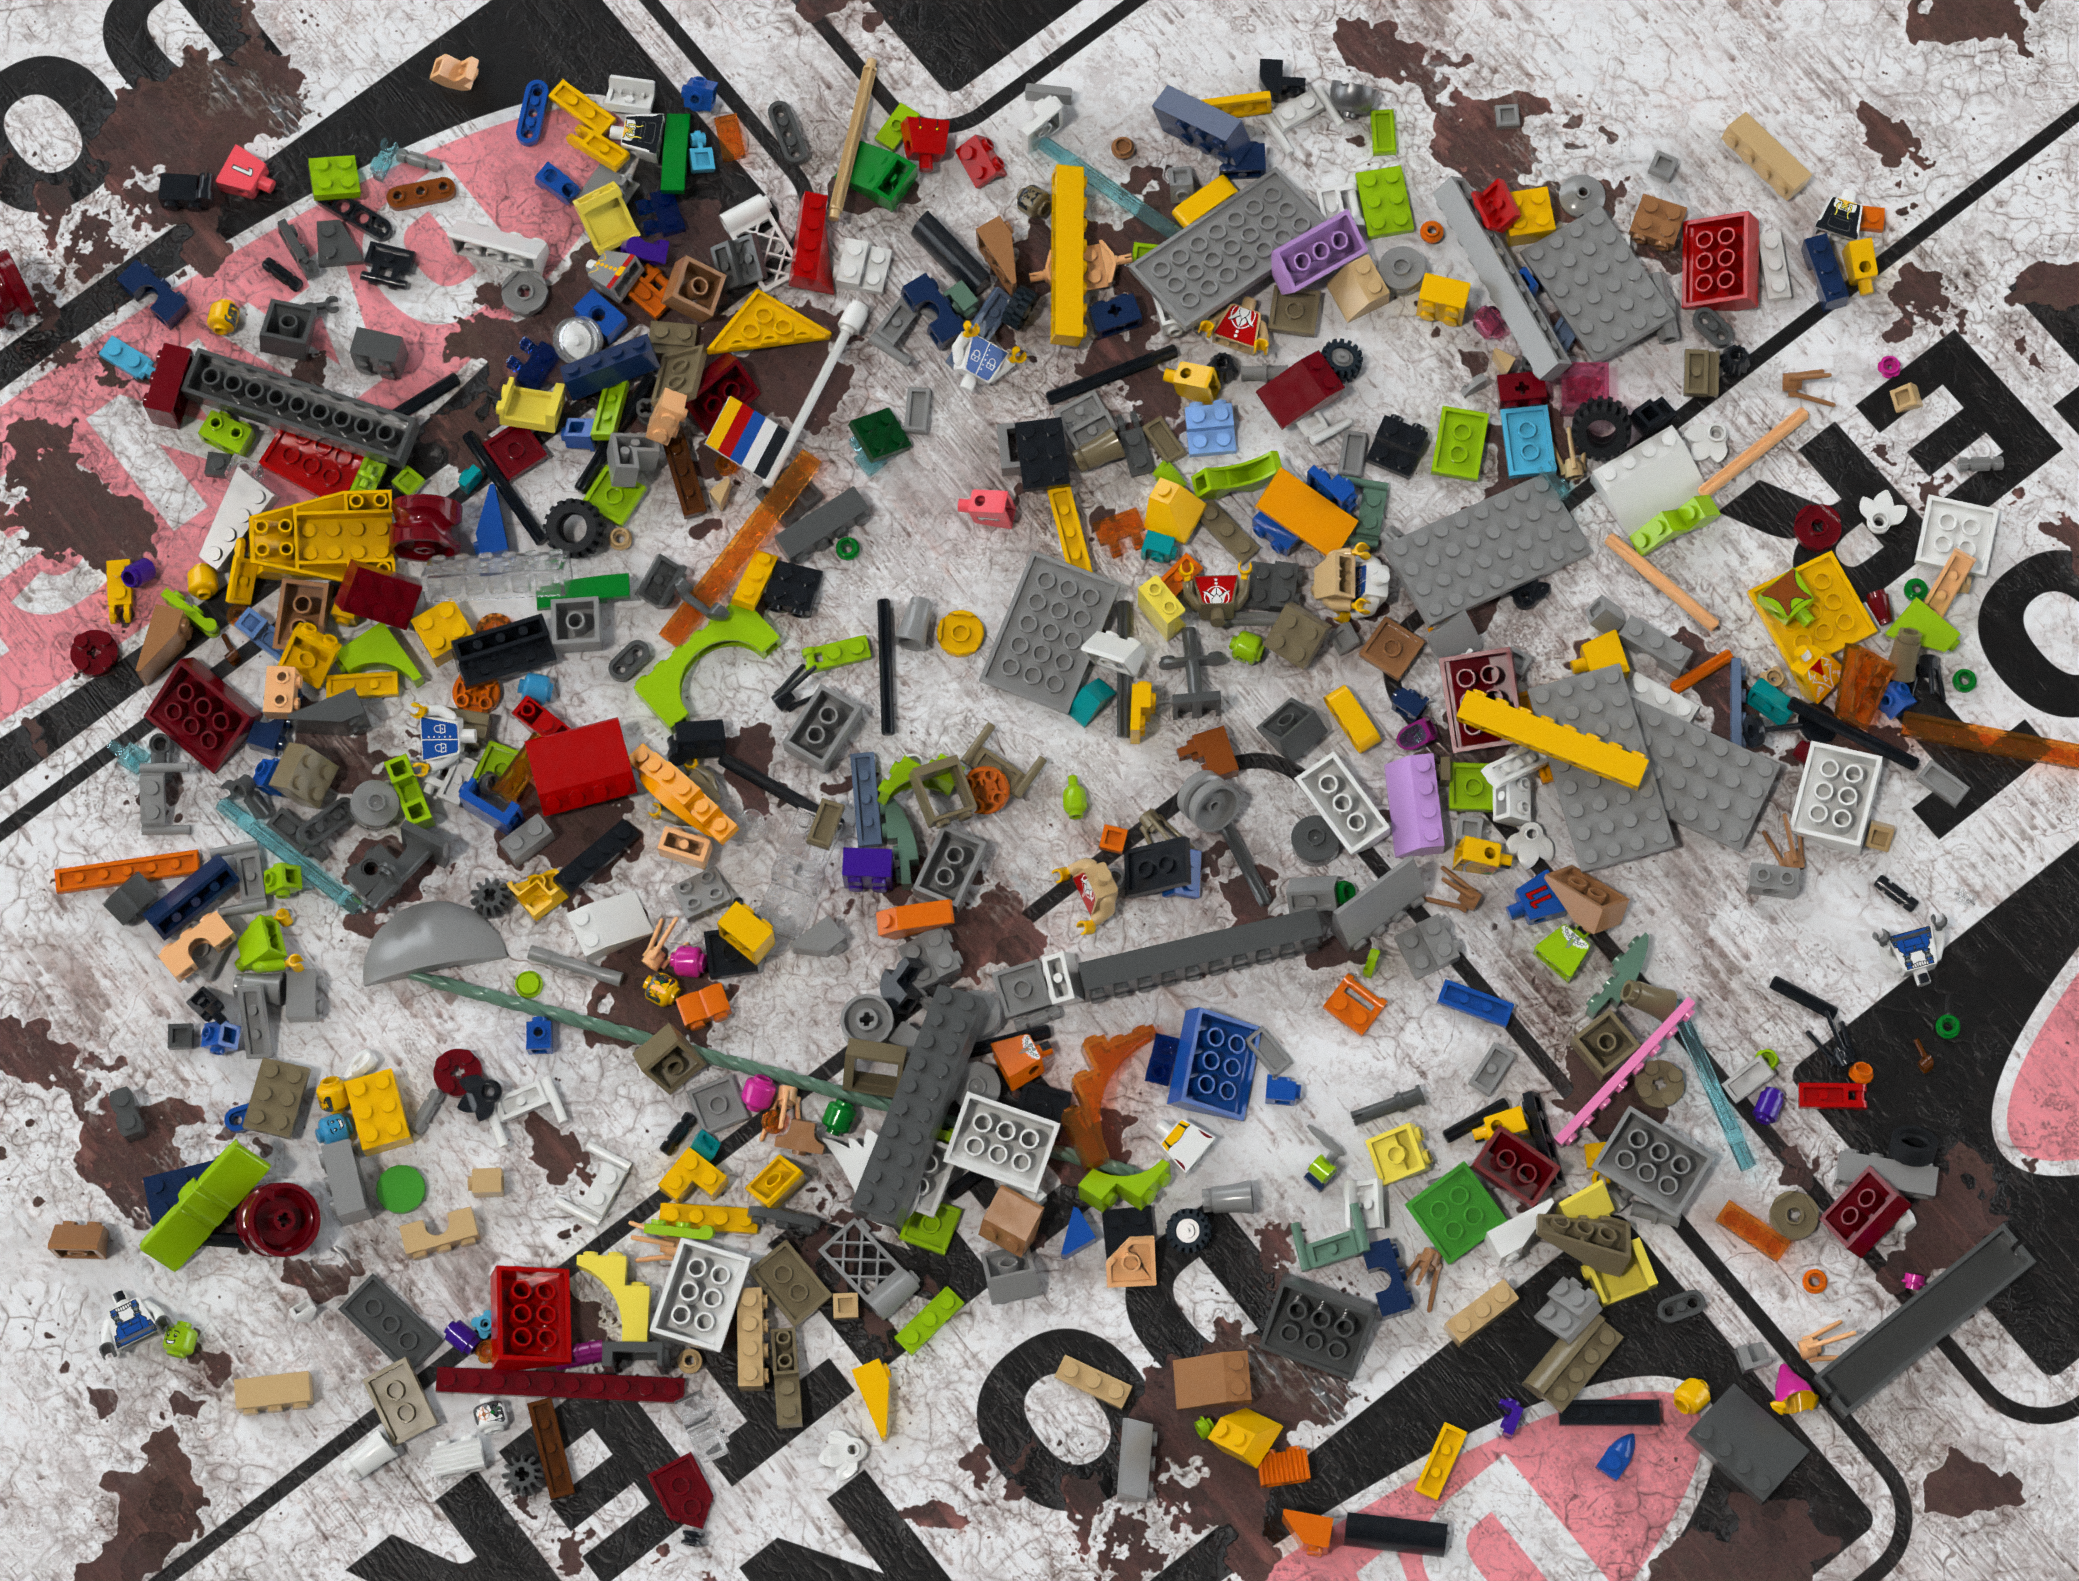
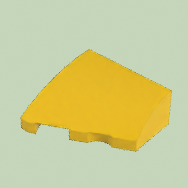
M556 868L545 871L540 875L527 876V881L516 884L513 881L506 883L508 890L535 921L542 918L568 898L553 882V877L559 873Z

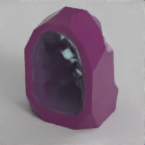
M1426 716L1402 728L1398 732L1396 743L1404 750H1413L1438 738V731L1432 719Z

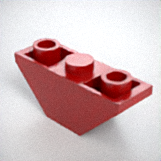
M528 695L524 697L512 712V715L536 738L571 729Z

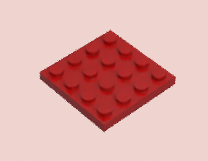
M279 429L258 464L260 467L319 498L341 491H350L364 457Z

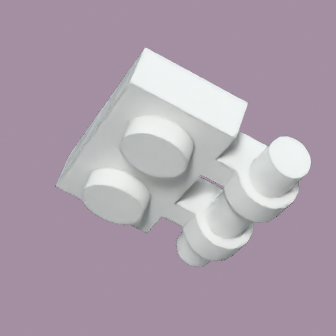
M459 755L458 760L444 768L449 770L444 781L439 780L443 769L433 771L430 776H427L424 782L426 785L423 793L431 796L435 788L440 789L437 795L438 799L460 807L462 803L459 798V789L465 781H469L473 777L479 762Z

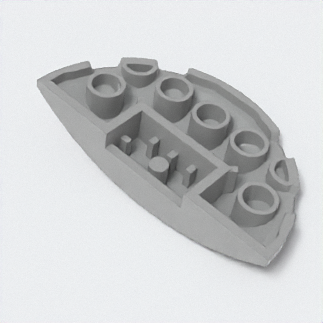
M423 902L398 912L377 931L365 956L363 982L364 987L406 979L408 975L457 965L465 967L508 957L499 934L479 913L477 914L474 910L453 902Z

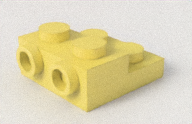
M1409 1122L1365 1140L1378 1179L1383 1180V1187L1405 1178H1413L1431 1170L1429 1164L1433 1163V1159L1429 1150H1424L1421 1141L1425 1140V1137L1419 1126L1416 1127L1415 1124Z

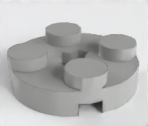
M533 270L514 271L502 283L501 295L505 307L513 314L521 315L524 318L539 312L545 306L549 297L544 278ZM530 289V295L527 297H520V290Z

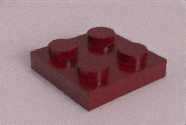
M509 426L482 443L509 483L548 458L547 453L530 429Z

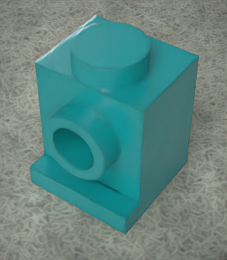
M1148 530L1141 549V559L1146 560L1148 556L1151 560L1158 563H1163L1164 561L1170 563V560H1175L1178 547L1175 546V538Z

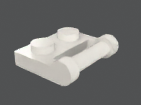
M1355 182L1316 189L1319 211L1326 219L1344 210L1341 194H1346L1351 215L1358 230L1366 227L1365 220L1361 217L1356 194L1358 188Z

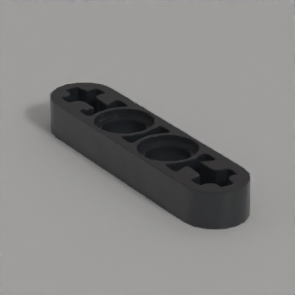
M352 198L335 199L333 203H331V200L316 201L320 207L376 241L385 242L392 236L393 230L388 220ZM340 203H348L350 205L349 209L346 212L338 211L337 207ZM367 214L369 219L366 223L360 224L356 221L357 216ZM373 222L375 223V226L381 229L385 226L386 232H380L378 234L376 227L372 226Z

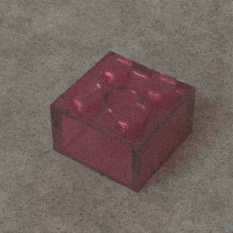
M1571 362L1572 365L1559 376L1560 416L1574 417L1576 409H1579L1582 402L1587 404L1588 398L1593 397L1594 400H1597V397L1602 395L1603 399L1608 398L1609 362Z

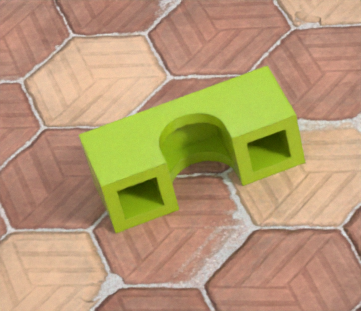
M405 753L384 762L407 821L423 829L435 826L436 824L417 777L414 776L415 773L407 754Z

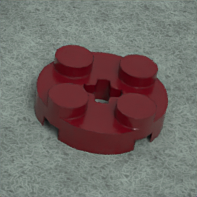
M1807 505L1798 512L1795 518L1793 534L1803 547L1820 553L1831 548L1838 541L1841 535L1840 516L1828 505ZM1814 523L1817 525L1821 523L1823 525L1821 528L1823 531H1813L1812 524Z
M89 630L75 636L70 650V657L73 665L79 672L87 677L98 678L105 676L114 665L116 666L119 660V648L108 632ZM97 648L98 651H101V654H98L96 659H93L89 652Z
M452 1049L443 1053L435 1061L433 1070L434 1081L437 1087L450 1097L462 1098L467 1093L459 1083L461 1079L452 1076L455 1068L459 1067L460 1070H465V1073L461 1074V1079L469 1075H479L483 1078L482 1065L470 1050Z

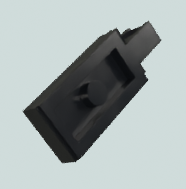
M204 986L186 1001V1004L208 1023L214 1019L221 1025L227 1020V1017L221 1013L225 1008L224 1004Z

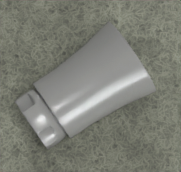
M920 596L911 597L901 625L893 639L898 646L911 651H924L926 649V638L933 603L929 599Z
M285 972L236 974L233 981L234 997L238 998L237 987L263 984L266 1002L283 1006L286 1001L287 974Z
M1251 1180L1202 1189L1204 1213L1254 1214Z

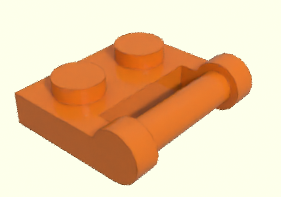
M1348 973L1323 1005V1009L1362 1037L1385 1008L1388 1001L1383 997H1377L1354 980L1355 977ZM1349 987L1375 1007L1370 1012L1345 993L1346 989Z

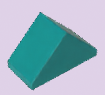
M1097 678L1082 687L1072 703L1069 715L1085 728L1117 693L1100 678Z

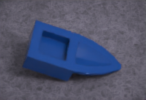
M1631 1433L1613 1442L1595 1468L1616 1482L1631 1461L1635 1449V1435Z

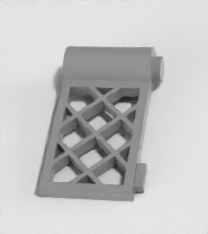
M854 1217L827 1241L818 1252L858 1292L875 1314L884 1321L920 1288L918 1283L921 1280L912 1270L907 1272L869 1233L872 1229L862 1218L857 1220ZM855 1226L861 1232L860 1241H847V1233ZM833 1245H843L842 1258H831L827 1251ZM846 1246H860L859 1258H846ZM864 1246H874L877 1249V1259L863 1258ZM880 1254H882L886 1259H880ZM836 1262H842V1266L840 1267ZM845 1262L859 1263L858 1275H847L845 1272ZM863 1263H876V1275H862ZM880 1263H890L896 1269L889 1276H879ZM862 1280H875V1289L866 1295L861 1289Z

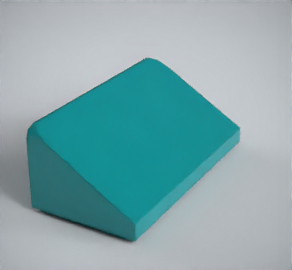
M1763 678L1757 680L1746 696L1747 704L1777 725L1787 724L1795 713L1787 709L1790 697Z

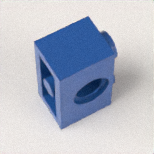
M593 288L573 307L575 317L586 316L592 320L599 315L605 317L602 321L595 322L602 331L603 341L608 345L628 327L627 318Z

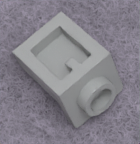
M1191 166L1168 168L1171 203H1182L1194 194Z

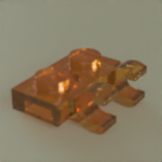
M1136 507L1092 523L1100 547L1108 545L1113 559L1122 556V550L1118 542L1121 539L1130 537L1135 551L1142 549L1144 541L1140 532L1145 531V527Z

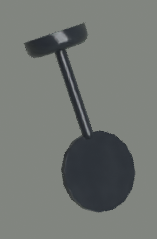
M1810 703V705L1835 716L1828 706L1822 703ZM1756 714L1746 716L1743 722V736L1750 748L1761 747L1765 742L1766 733L1799 728L1807 740L1820 743L1830 742L1837 733L1801 715L1798 716V723L1765 727L1761 717Z

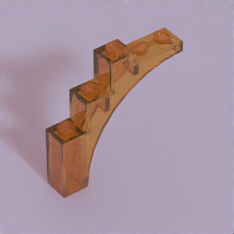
M1153 1024L1137 1026L1132 1030V1033L1125 1036L1118 1034L1112 1037L1110 1042L1107 1041L1104 1034L1098 1037L1096 1034L1084 1039V1043L1081 1045L1080 1051L1090 1071L1086 1069L1079 1071L1072 1078L1070 1086L1080 1106L1072 1105L1066 1108L1064 1113H1062L1061 1123L1085 1173L1108 1163L1109 1154L1103 1140L1100 1122L1103 1094L1112 1075L1123 1061L1139 1048L1155 1040L1157 1032Z

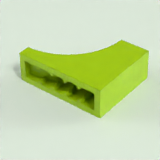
M378 623L343 646L337 655L338 660L335 663L343 674L345 672L348 674L363 673L370 670L398 671L400 675L410 680L416 688L425 684L417 668L384 623Z

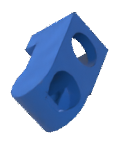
M548 161L535 176V185L541 189L544 188L566 205H569L581 191L576 183Z

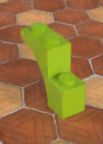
M1269 451L1260 457L1243 463L1224 467H1206L1191 476L1196 497L1199 499L1218 500L1231 491H1256L1270 482L1282 465L1278 451Z
M1710 495L1694 496L1676 510L1661 511L1629 536L1637 552L1642 557L1647 556L1656 548L1682 534L1706 527L1719 517L1721 513Z
M940 753L936 760L931 759L929 763L947 758V756ZM904 755L900 763L895 761L889 771L891 777L889 780L884 778L877 791L881 792L877 801L885 806L895 795L913 789L908 775L913 768L922 765ZM950 773L922 781L924 788L939 791L947 796L950 795L955 787Z
M1162 1159L1152 1168L1129 1176L1109 1175L1093 1168L1078 1184L1079 1199L1102 1213L1108 1207L1113 1206L1118 1197L1137 1209L1142 1210L1147 1204L1149 1205L1154 1201L1156 1194L1162 1187L1165 1188L1171 1180L1170 1163Z

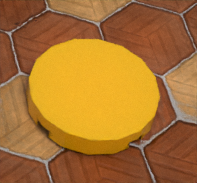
M965 610L952 611L939 622L937 640L941 649L948 655L957 658L968 657L976 653L982 646L984 628L980 620L972 612Z

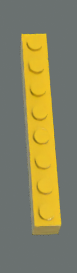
M1056 164L1051 175L1050 344L1076 347L1079 346L1082 338L1085 339L1087 326L1083 324V317L1086 316L1087 304L1083 303V296L1086 295L1087 282H1083V274H1086L1087 261L1083 260V253H1086L1087 239H1084V232H1086L1087 218H1084V211L1087 208V197H1084V190L1087 187V176H1084V167Z
M1480 690L1466 691L1457 713L1456 721L1638 791L1649 762L1648 759H1645L1643 753L1634 750L1631 753L1622 750L1623 746L1615 742L1606 744L1599 741L1600 737L1594 734L1586 733V735L1578 733L1577 728L1571 725L1564 724L1560 726L1555 724V720L1550 717L1541 715L1539 718L1531 715L1532 711L1520 706L1518 709L1509 706V702L1501 698L1490 699L1486 697V693Z

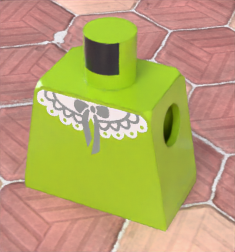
M1563 924L1537 944L1533 954L1569 983L1589 952L1590 944L1585 941V938L1590 933L1584 931L1580 925H1577L1572 930L1569 926Z

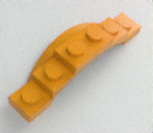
M644 743L629 755L631 767L638 772L643 785L663 806L703 834L713 837L722 846L740 830L738 825L726 816L719 806L702 792L699 786L670 761L667 762L657 752L654 753Z

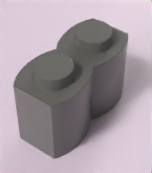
M136 871L102 905L123 926L126 923L131 925L140 917L138 912L144 906L148 909L158 900L156 895L159 892L139 871Z
M127 1086L111 1091L109 1101L113 1111L117 1114L116 1124L121 1135L129 1143L146 1138L147 1128L144 1120L139 1115L140 1105L137 1097Z

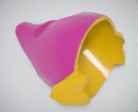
M1787 1364L1780 1365L1775 1385L1776 1398L1775 1401L1770 1403L1772 1409L1782 1416L1783 1414L1801 1412L1808 1408L1812 1411L1819 1401V1395L1815 1394L1811 1385L1795 1374Z

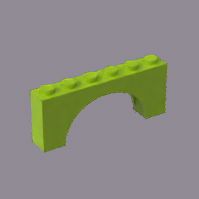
M729 603L726 609L730 612V615L725 621L710 619L708 626L702 631L699 629L694 632L690 637V641L684 646L682 644L677 646L667 660L659 661L649 675H643L635 682L633 687L635 694L672 735L675 734V722H688L691 720L688 711L682 703V686L687 673L700 658L720 648L740 647L755 652L764 660L782 645L778 634L756 610L750 611Z

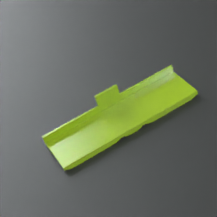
M235 1139L204 1171L198 1181L193 1177L182 1187L178 1193L179 1202L144 1237L139 1244L141 1251L172 1271L178 1270L210 1236L216 1226L223 1222L229 1212L265 1176L271 1164L239 1144L238 1140Z

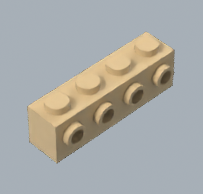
M1747 112L1729 124L1721 137L1729 148L1734 150L1746 164L1755 170L1786 201L1805 188L1812 176L1794 156Z
M762 1287L742 1288L737 1302L738 1388L740 1392L765 1391V1383H769V1368H765V1358H769V1345L764 1343V1334H768L769 1330L768 1319H764V1309H768V1294H764Z

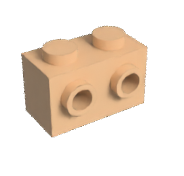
M665 387L649 419L645 438L668 446L671 438H676L680 428L678 424L679 422L683 423L687 416L688 409H685L687 395Z
M267 666L263 713L267 719H288V714L300 710L301 700L298 698V689H302L303 677L299 674L296 667Z
M665 826L657 849L661 857L705 870L713 846L711 840L704 835H693L686 833L685 830L678 827L670 828Z

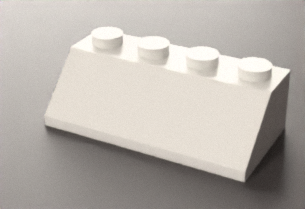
M458 220L447 235L452 252L455 255L516 271L520 270V272L533 270L541 276L550 254L548 244L540 238H525L520 233H506L494 226H488L487 228L480 226L472 220H466V222Z
M1334 751L1294 778L1350 855L1367 850L1390 835V826Z

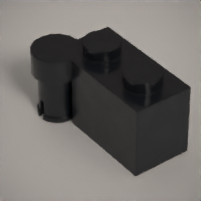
M205 172L200 173L199 176L161 173L158 200L162 208L169 211L187 209L191 212L208 210V206L214 200L212 189L215 176L207 173V177H205Z
M723 719L675 722L676 740H674V735L667 738L669 747L667 752L668 761L676 767L684 765L687 759L726 756V737Z

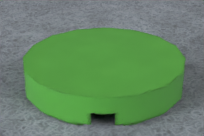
M396 1165L388 1168L381 1174L376 1187L379 1202L386 1210L394 1214L413 1212L424 1200L426 1192L423 1177L416 1169L407 1165Z

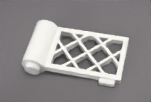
M759 193L721 213L719 218L732 240L738 239L737 237L744 233H757L758 237L769 240L767 250H761L762 254L765 255V265L768 256L781 259L778 270L766 267L767 272L776 274L773 283L765 286L762 280L757 282L761 291L768 293L789 282L790 274L782 272L781 269L784 260L792 262L793 250L769 210L772 208L770 200L766 195L762 196ZM767 221L771 223L773 227L771 236L758 232L761 224ZM772 241L783 244L784 251L782 255L769 252Z

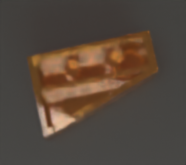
M1845 643L1834 716L1861 730L1867 731L1897 665L1860 645Z

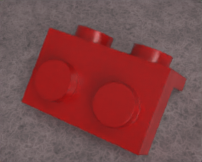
M975 134L958 147L955 152L975 188L981 189L997 176L1005 177L1007 173L1004 169L1005 164L1003 160L993 150V142L988 137Z
M1497 178L1483 192L1474 190L1471 193L1474 206L1480 212L1483 219V225L1490 231L1504 233L1522 216L1503 179Z

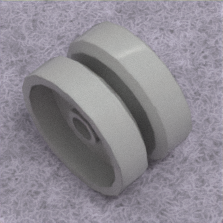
M1202 770L1191 775L1183 783L1177 796V806L1180 812L1198 828L1205 832H1216L1226 827L1236 816L1240 806V798L1236 789L1225 782L1217 773L1212 770Z
M872 994L858 995L848 1001L841 1012L840 1024L847 1044L849 1038L889 1044V1039L895 1032V1023L892 1009L884 999ZM870 1022L869 1026H864V1024Z

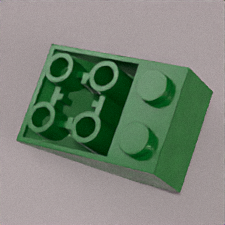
M859 141L848 187L888 211L893 212L918 177L917 165L896 153Z

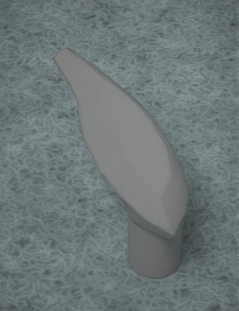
M1308 1124L1307 1128L1320 1140L1324 1147L1330 1150L1326 1159L1334 1165L1339 1155H1345L1343 1148L1322 1131Z

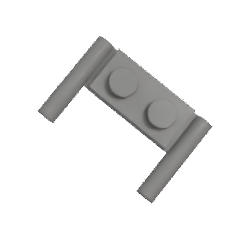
M901 296L870 336L868 342L908 367L912 359L894 348V346L919 312L932 321L937 319V315L929 308H922L913 313Z
M140 763L139 786L142 835L191 834V825H166L165 772H189V763Z
M258 840L209 849L211 858L217 854L220 856L235 854L237 873L240 878L239 886L242 904L218 908L219 915L227 917L268 909Z

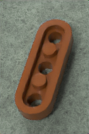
M440 177L393 187L388 191L386 199L392 210L404 211L448 202L455 197L456 187L450 178ZM441 186H447L445 190H440ZM419 190H424L423 194H417ZM396 195H402L400 199H394Z

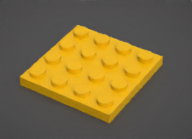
M1832 550L1795 568L1814 598L1812 606L1807 610L1815 620L1806 628L1797 619L1788 625L1782 624L1756 602L1758 595L1785 573L1747 591L1751 603L1789 670L1798 660L1794 652L1801 645H1806L1808 648L1814 645L1833 656L1876 635L1878 632Z

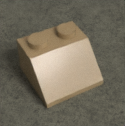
M1368 254L1348 263L1326 282L1329 292L1347 323L1389 303L1390 292Z

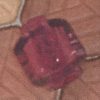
M1484 305L1473 315V328L1485 340L1493 338L1498 340L1506 333L1505 327L1507 323L1501 318L1497 307Z

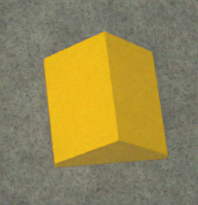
M779 1154L745 1187V1190L762 1207L777 1210L806 1182V1178L802 1170Z

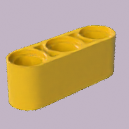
M1221 175L1176 206L1172 211V215L1184 229L1239 191L1225 175Z
M1342 685L1323 697L1326 706L1358 753L1361 754L1381 742L1377 730L1346 685Z

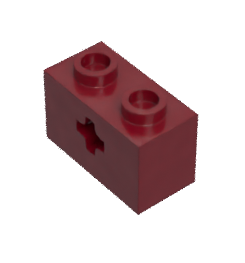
M1532 371L1497 375L1495 385L1499 410L1546 405V383L1544 380H1539L1535 377Z

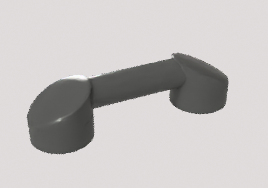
M679 576L674 582L680 598L708 619L725 621L730 615V612L721 604L715 602L710 608L690 593L694 587L684 578Z

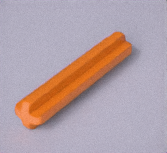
M1728 649L1722 651L1672 681L1670 689L1677 694L1683 692L1731 662V658H1734L1733 654Z

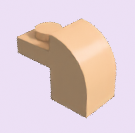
M444 54L436 58L429 79L447 88L460 91L471 90L479 72L477 68L479 60L471 56L460 61L448 54Z

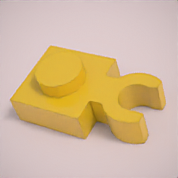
M1606 1142L1584 1144L1587 1170H1593L1591 1166ZM1594 1170L1591 1183L1594 1184L1597 1182L1596 1178L1602 1176L1605 1178L1606 1185H1609L1611 1180Z

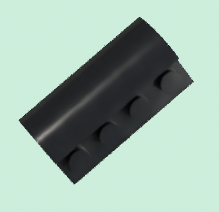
M542 613L452 640L453 658L465 689L469 690L556 663L557 657Z

